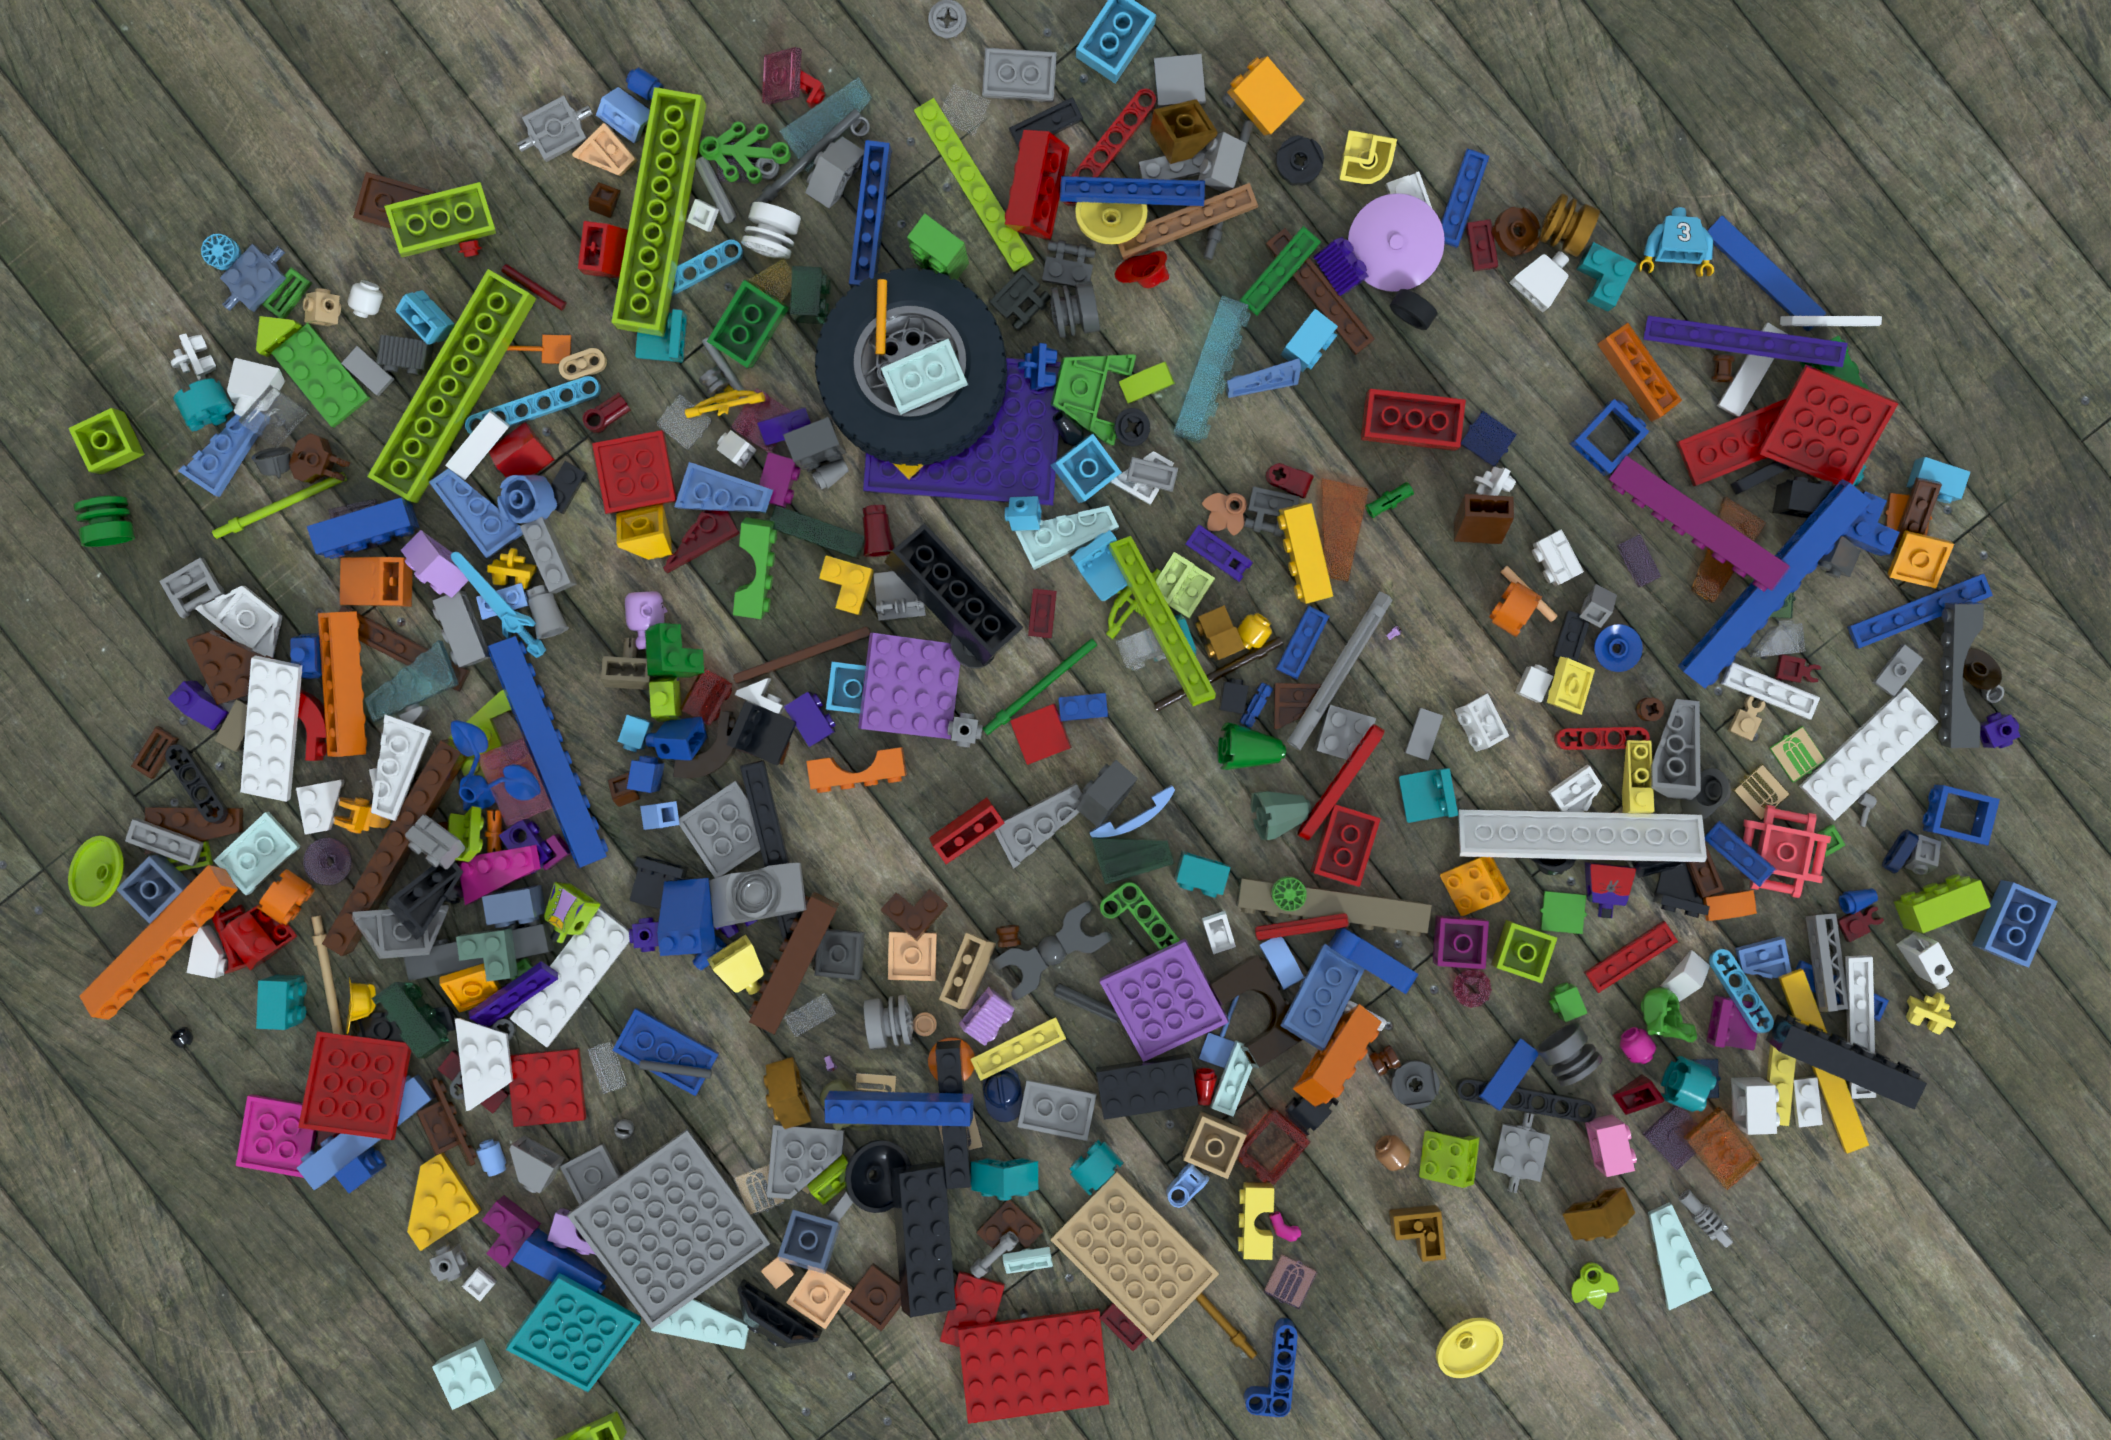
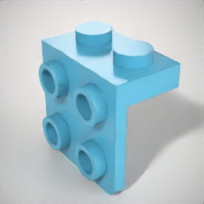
M1111 530L1099 534L1092 543L1086 547L1079 548L1071 557L1078 571L1101 601H1106L1128 585L1109 550V543L1117 541Z

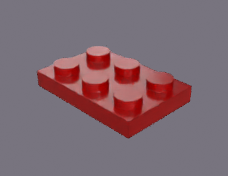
M959 1271L954 1288L956 1309L949 1310L947 1313L940 1342L959 1347L957 1327L995 1322L1005 1284L983 1277L977 1278L973 1274Z

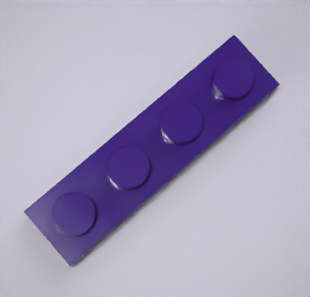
M542 961L471 1009L469 1011V1018L478 1024L487 1027L491 1026L558 980V972Z

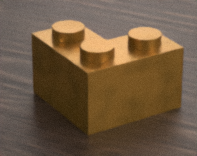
M1225 605L1197 617L1198 622L1195 623L1199 635L1205 636L1208 644L1204 645L1209 658L1214 657V660L1217 661L1245 649L1237 628L1231 622Z
M791 1057L765 1065L767 1075H764L763 1079L766 1089L769 1090V1094L766 1095V1102L769 1109L773 1108L776 1122L780 1121L784 1129L812 1122L809 1101L802 1090L800 1070L794 1058Z
M1621 1187L1604 1190L1593 1201L1574 1203L1562 1215L1574 1240L1584 1239L1585 1241H1591L1597 1237L1609 1239L1618 1234L1617 1231L1629 1223L1628 1220L1635 1214V1210L1625 1188Z
M1437 1205L1389 1210L1391 1233L1395 1240L1416 1238L1417 1254L1422 1262L1446 1259L1442 1214Z

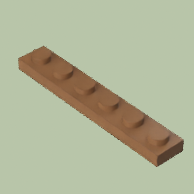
M1248 183L1204 200V206H1189L1145 223L1138 235L1129 241L1118 244L1123 260L1258 208L1251 185Z

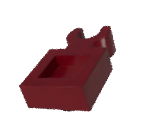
M1781 654L1778 658L1774 678L1801 683L1803 677L1807 682H1818L1819 679L1812 678L1810 672L1812 669L1821 670V666L1816 664L1804 666L1806 659Z
M1869 906L1865 909L1864 914L1859 911L1855 914L1849 913L1837 919V924L1846 942H1852L1870 933L1868 925H1879L1884 921L1881 917L1872 919V913L1877 911L1878 907Z

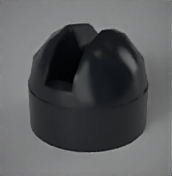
M455 884L445 901L451 904L460 903L461 901L457 896L464 898L462 889Z
M182 1027L175 1031L170 1039L177 1047L186 1048V1043L191 1045L193 1035L187 1027Z

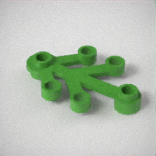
M735 122L728 131L718 138L708 136L701 141L699 151L702 157L706 160H715L729 182L736 181L739 178V172L734 165H730L723 155L733 156L744 169L748 180L752 184L761 182L762 174L759 168L754 167L747 157L773 159L778 164L787 163L791 157L790 150L784 142L774 143L771 148L749 147L757 140L764 141L769 138L770 131L767 125L762 123L756 125L754 130L746 135L745 125L742 122ZM738 128H743L741 132H735ZM766 130L765 133L758 134L759 131ZM733 138L741 139L734 145H726ZM781 153L785 154L782 157H778V155ZM729 172H735L732 176H728ZM758 173L757 177H751L752 174Z

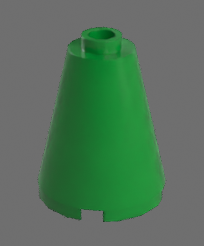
M1227 722L1222 726L1221 731H1225L1224 738L1219 737L1217 750L1218 763L1223 764L1220 767L1222 770L1275 764L1285 758L1286 746L1283 745L1281 739L1234 723Z

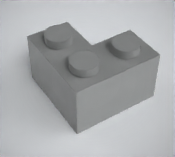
M843 136L835 143L831 142L824 153L821 151L814 160L816 167L807 178L806 182L809 185L805 193L827 208L832 207L841 198L847 181L859 171L864 158V150Z

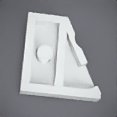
M1586 765L1553 787L1548 793L1560 812L1588 811L1593 797L1598 794L1602 784L1592 768Z
M344 779L296 788L305 835L332 829L334 813L339 805V794L341 787H344L345 783Z

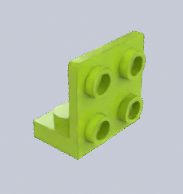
M1429 1130L1425 1131L1419 1177L1461 1188L1474 1185L1480 1137L1470 1135L1460 1138Z

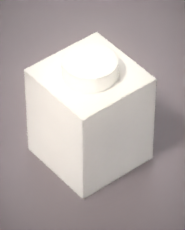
M1535 664L1534 667H1526L1515 693L1536 703L1542 702L1553 676L1547 674L1548 669Z

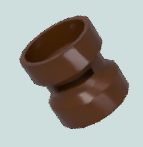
M1391 1045L1384 1047L1383 1051L1379 1053L1374 1052L1369 1055L1379 1076L1386 1074L1387 1070L1391 1068L1396 1069L1401 1066Z

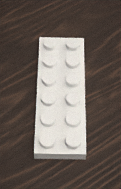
M256 655L251 658L240 790L242 793L285 802L291 799L302 665Z
M1901 688L1894 697L1885 703L1825 762L1807 777L1799 787L1831 820L1835 821L1923 738L1938 721L1907 688Z
M599 907L585 931L581 935H574L550 965L552 969L558 972V980L521 1004L510 1017V1020L545 1047H549L629 944V929Z

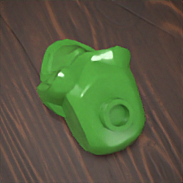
M1652 988L1645 993L1641 1002V1011L1644 1013L1648 1035H1663L1664 1037H1674L1686 1040L1687 1042H1694L1697 1039L1696 1028L1693 1024L1683 1023L1682 1015L1679 1011L1678 997L1667 988Z

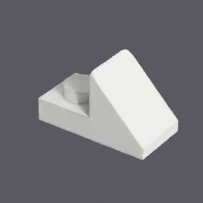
M771 678L739 689L735 693V695L777 714L783 713L785 705L780 703L781 698L769 693L767 697L764 696Z
M1225 911L1202 918L1213 954L1236 947Z

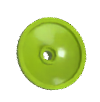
M95 836L84 842L75 853L69 869L68 886L71 896L78 904L87 907L99 906L107 901L118 888L123 876L124 858L121 848L115 840L106 836Z

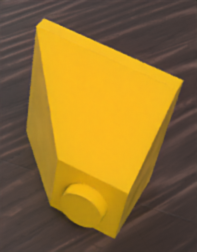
M663 504L616 514L618 548L648 560L672 555L671 536Z

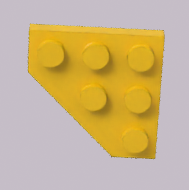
M444 1152L421 1165L407 1232L420 1251L482 1210Z

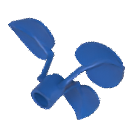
M458 720L451 722V734L457 749L467 757L472 755L475 757L469 774L460 781L459 795L463 799L464 811H468L472 806L480 807L481 809L492 806L497 800V793L493 786L501 782H505L506 791L518 800H530L540 794L541 789L536 777L528 769L520 765L506 766L503 769L505 777H500L487 784L482 776L473 775L480 759L479 753L485 752L488 748L487 737L480 728L473 724Z

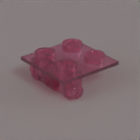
M756 388L754 392L760 393L763 391ZM763 392L765 401L755 404L746 403L730 428L771 453L777 443L765 446L757 423L791 410Z

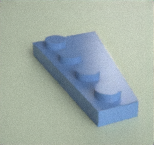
M689 462L674 507L678 509L766 513L773 490Z
M449 468L429 482L487 559L523 535L520 525L506 519L500 509Z

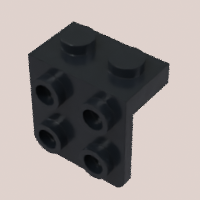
M1686 863L1682 867L1660 872L1653 902L1662 904L1661 909L1675 912L1676 908L1685 910L1684 915L1699 918V914L1708 916L1710 906L1704 905L1703 898H1699Z

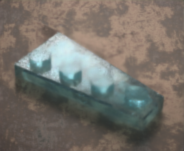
M858 77L783 128L780 133L799 160L853 109L856 108L860 113L872 100V97ZM814 160L804 168L807 173L815 165Z
M436 641L432 648L415 658L416 661L408 667H404L398 672L396 677L391 681L385 682L365 699L372 721L378 722L384 719V715L391 716L408 706L420 703L459 685L443 641Z

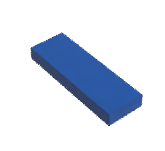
M1309 605L1307 606L1276 670L1296 680L1298 679L1330 617L1329 615Z
M1718 821L1705 836L1706 842L1759 887L1776 870L1773 865L1721 821Z
M1521 1038L1518 1039L1479 1097L1500 1111L1538 1057L1539 1053Z

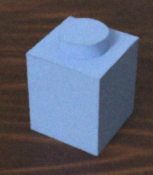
M676 801L640 806L644 830L680 825Z

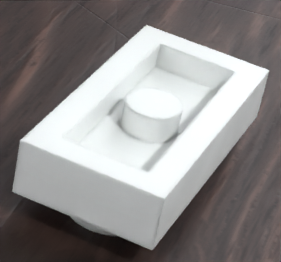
M1817 1077L1794 1078L1792 1097L1796 1126L1823 1125Z

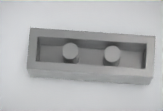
M540 517L533 522L520 526L548 591L556 594L577 585L549 519Z
M459 590L452 598L445 595L433 600L435 607L432 610L435 618L441 621L443 626L441 633L447 643L449 642L452 651L450 655L454 664H458L461 668H467L489 659L487 643L466 591Z

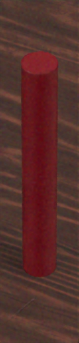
M508 264L502 267V273L561 311L565 308L567 303Z

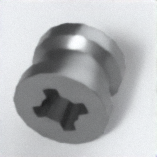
M718 367L708 370L699 378V382L707 387V393L710 396L718 394L729 385V381L721 376V370Z

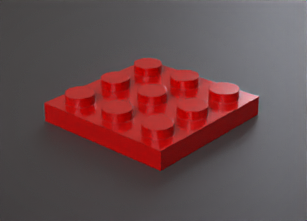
M663 430L592 443L605 514L676 502L677 498Z
M579 1048L510 1055L513 1081L509 1083L513 1127L582 1121L586 1119Z

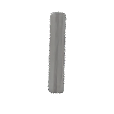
M704 157L696 159L695 166L716 207L719 209L724 222L728 224L735 221L737 215L709 161Z

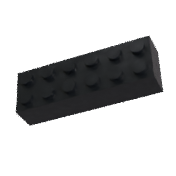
M925 523L894 548L884 561L983 666L1023 629V626Z
M1777 1014L1773 1028L1769 1031L1766 1041L1779 1052L1915 1109L1927 1083L1919 1078L1921 1074L1912 1070V1067L1899 1061L1895 1063L1881 1053L1876 1052L1874 1054L1858 1043L1854 1042L1852 1045L1845 1041L1846 1039L1834 1033L1829 1035L1823 1032V1029L1810 1023L1806 1025L1800 1019L1790 1014H1787L1786 1017Z
M929 1162L892 1168L891 1178L902 1311L912 1318L955 1310L945 1166L938 1162Z

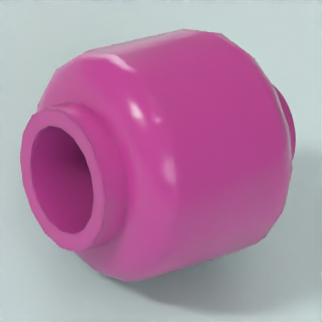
M1633 1027L1621 1035L1620 1048L1631 1063L1646 1064L1653 1059L1656 1045L1646 1030Z

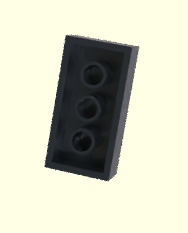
M1190 1053L1154 1058L1144 1062L1141 1060L1096 1067L1104 1120L1198 1105Z

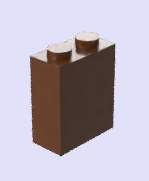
M1465 494L1454 518V542L1502 544L1514 519L1513 497Z

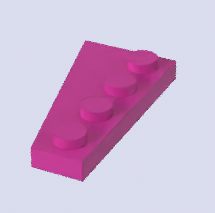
M537 845L475 855L470 862L457 860L458 866L463 871L460 881L465 905L472 904L483 896L492 894V892L509 885V883L541 869Z

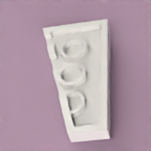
M384 715V728L381 737V750L378 759V771L371 813L396 822L432 731Z

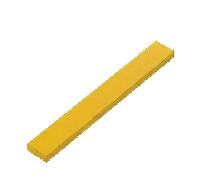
M1800 968L1779 976L1778 978L1792 1015L1800 1019L1802 1023L1809 1025V1023L1813 1024L1827 1033L1804 970ZM1812 1066L1844 1152L1848 1154L1869 1146L1845 1080Z

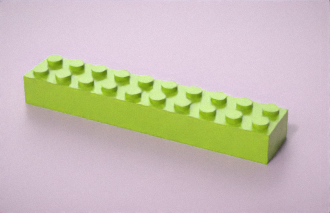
M654 87L611 321L617 329L665 336L695 171V160L697 159L706 110V103L702 95Z
M489 269L486 271L367 477L406 500L418 504L429 482L432 480L536 301L533 295Z

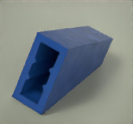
M539 1228L525 1240L512 1259L551 1282L560 1273L600 1295L606 1288L603 1282L608 1276L568 1248L554 1246V1242L547 1241L549 1235Z

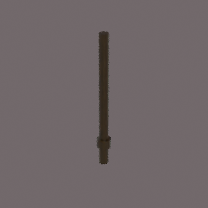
M1278 636L1265 643L1261 648L1253 647V650L1207 674L1206 676L1210 684L1257 658L1260 660L1268 656L1267 653L1282 646L1283 642ZM1183 688L1153 704L1158 712L1187 695Z

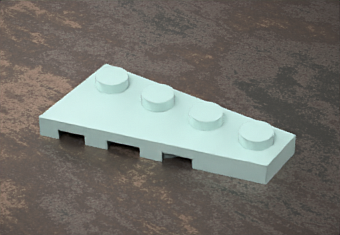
M1105 506L1078 512V514L1058 516L1045 521L1041 520L1040 530L1015 532L1033 570L1093 542L1101 533H1106L1109 530L1111 532L1118 530L1119 526L1110 507Z

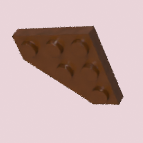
M210 630L189 637L186 641L216 704L219 705L248 695L252 657L256 655L270 659L274 658L268 655L263 656L252 651V648L237 641L232 642L221 637V634Z

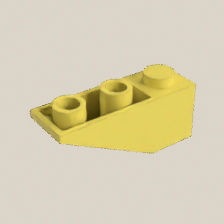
M1626 741L1622 784L1623 813L1651 814L1654 812V792L1651 788V741Z

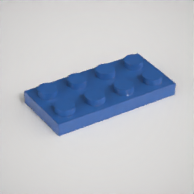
M639 1008L634 1009L612 1050L638 1065L640 1060L706 1069L712 1068L719 1055V1052ZM650 1071L694 1096L698 1094L706 1079Z

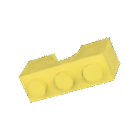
M1244 1182V1188L1239 1190V1204H1243V1213L1238 1215V1226L1242 1228V1237H1238V1251H1242L1243 1259L1272 1260L1271 1230L1258 1229L1254 1222L1259 1214L1274 1212V1186L1272 1183Z

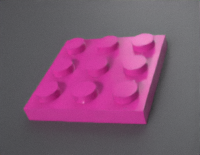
M253 1094L248 1095L236 1166L304 1178L297 1167L303 1163L300 1159L314 1150L317 1130L298 1128L303 1103Z

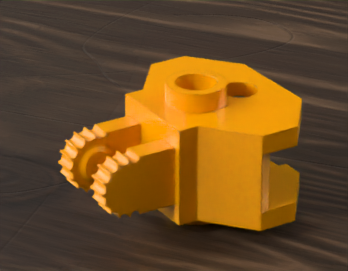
M339 797L338 799L339 806L350 809L351 814L350 817L334 816L333 823L335 825L347 828L350 832L362 833V830L368 831L369 826L385 829L391 824L389 819L371 813L372 805L369 804L370 800L355 797V799Z

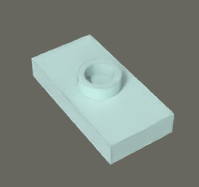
M1050 1247L1023 1249L1019 1252L1002 1254L1006 1274L1053 1266Z

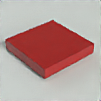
M1055 703L1010 720L1027 765L1072 748Z

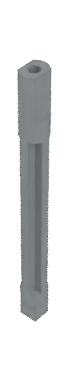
M1379 591L1375 600L1370 605L1287 742L1292 747L1298 750L1302 749L1393 601L1389 595Z

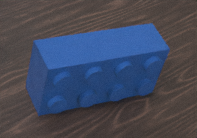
M402 497L306 526L315 553L325 558L330 557V559L344 556V551L353 550L358 552L368 548L367 544L377 543V545L388 543L391 541L390 537L400 536V538L415 534L414 530L420 528L411 501Z

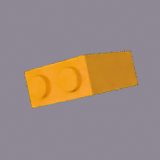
M1268 56L1260 59L1256 57L1248 64L1247 68L1249 70L1243 76L1239 74L1230 83L1232 87L1227 93L1263 135H1270L1303 103L1304 98Z

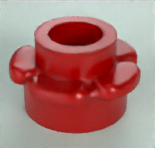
M478 240L459 243L460 251L458 253H464V257L479 255L478 250L482 249V247H479Z

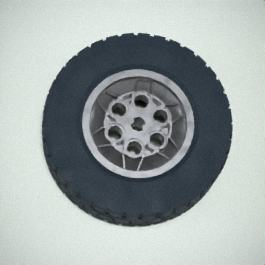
M901 268L890 270V273L887 274L886 272L874 275L875 278L871 279L869 277L860 282L858 287L855 285L846 293V297L842 296L835 304L836 308H832L827 316V322L823 324L820 332L821 337L818 338L817 353L815 354V373L820 395L834 423L843 435L870 456L873 455L874 458L885 462L889 461L893 464H906V466L934 464L936 461L947 460L951 456L954 457L962 453L963 449H968L977 442V439L981 438L988 430V427L991 426L997 416V412L1000 410L1007 386V361L1001 331L993 314L988 310L987 305L982 299L978 298V295L970 288H966L963 283L954 278L951 280L948 275L939 272L935 274V271L927 269L919 271L918 268H906L904 271ZM878 279L887 280L885 352L889 347L898 348L897 353L892 356L886 353L885 355L875 354ZM912 337L920 339V342L915 346L908 344V340ZM949 339L968 385L900 414L888 384L883 378L881 368Z

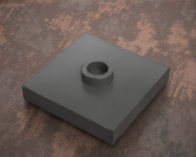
M827 929L816 951L814 976L861 980L865 932Z

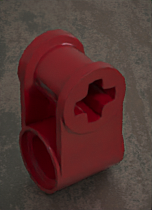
M1281 463L1274 464L1268 468L1265 476L1266 481L1271 486L1303 499L1306 498L1314 478L1308 472L1294 469ZM1279 469L1280 475L1283 476V478H1280L1276 481V476L1272 473Z

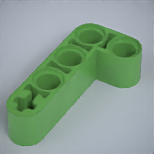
M1133 881L1121 883L1103 897L1100 902V911L1107 918H1115L1128 908L1160 950L1168 947L1165 941L1162 944L1159 943L1167 937L1172 944L1181 941L1144 892ZM1127 886H1133L1136 889V894L1132 898H1126L1123 896V889ZM1112 900L1117 903V909L1112 913L1106 912L1104 904ZM1141 905H1148L1151 911L1148 916L1141 917L1138 915L1137 910ZM1156 924H1163L1165 926V931L1160 936L1152 933V928Z

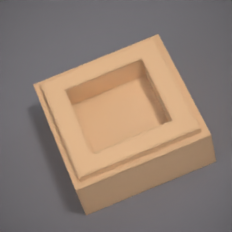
M778 1256L761 1270L775 1289L795 1274L788 1263L781 1262Z

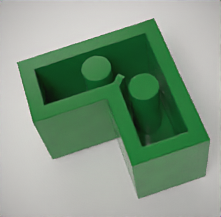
M658 623L645 630L648 676L691 678L704 673L703 649L682 648L681 624Z

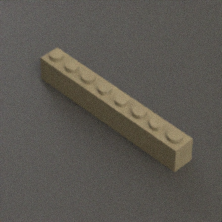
M1240 877L1236 906L1241 908V912L1255 914L1256 910L1265 911V915L1279 917V913L1289 914L1288 918L1301 920L1303 916L1314 918L1346 913L1349 919L1348 927H1350V923L1359 924V928L1373 930V927L1377 926L1383 927V931L1389 933H1397V929L1406 930L1407 935L1419 937L1421 933H1428L1432 906L1429 903L1305 886L1307 895L1304 905L1295 911H1285L1274 903L1271 896L1272 887L1276 882Z

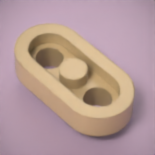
M590 348L563 358L559 363V372L565 379L573 381L603 371L606 367L607 359L605 354L599 349ZM593 358L599 359L597 365H592L591 361ZM575 365L576 371L574 373H570L569 368Z

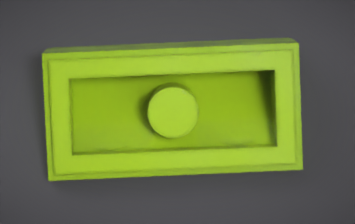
M844 1154L807 1184L810 1193L823 1205L845 1188V1171L849 1160Z

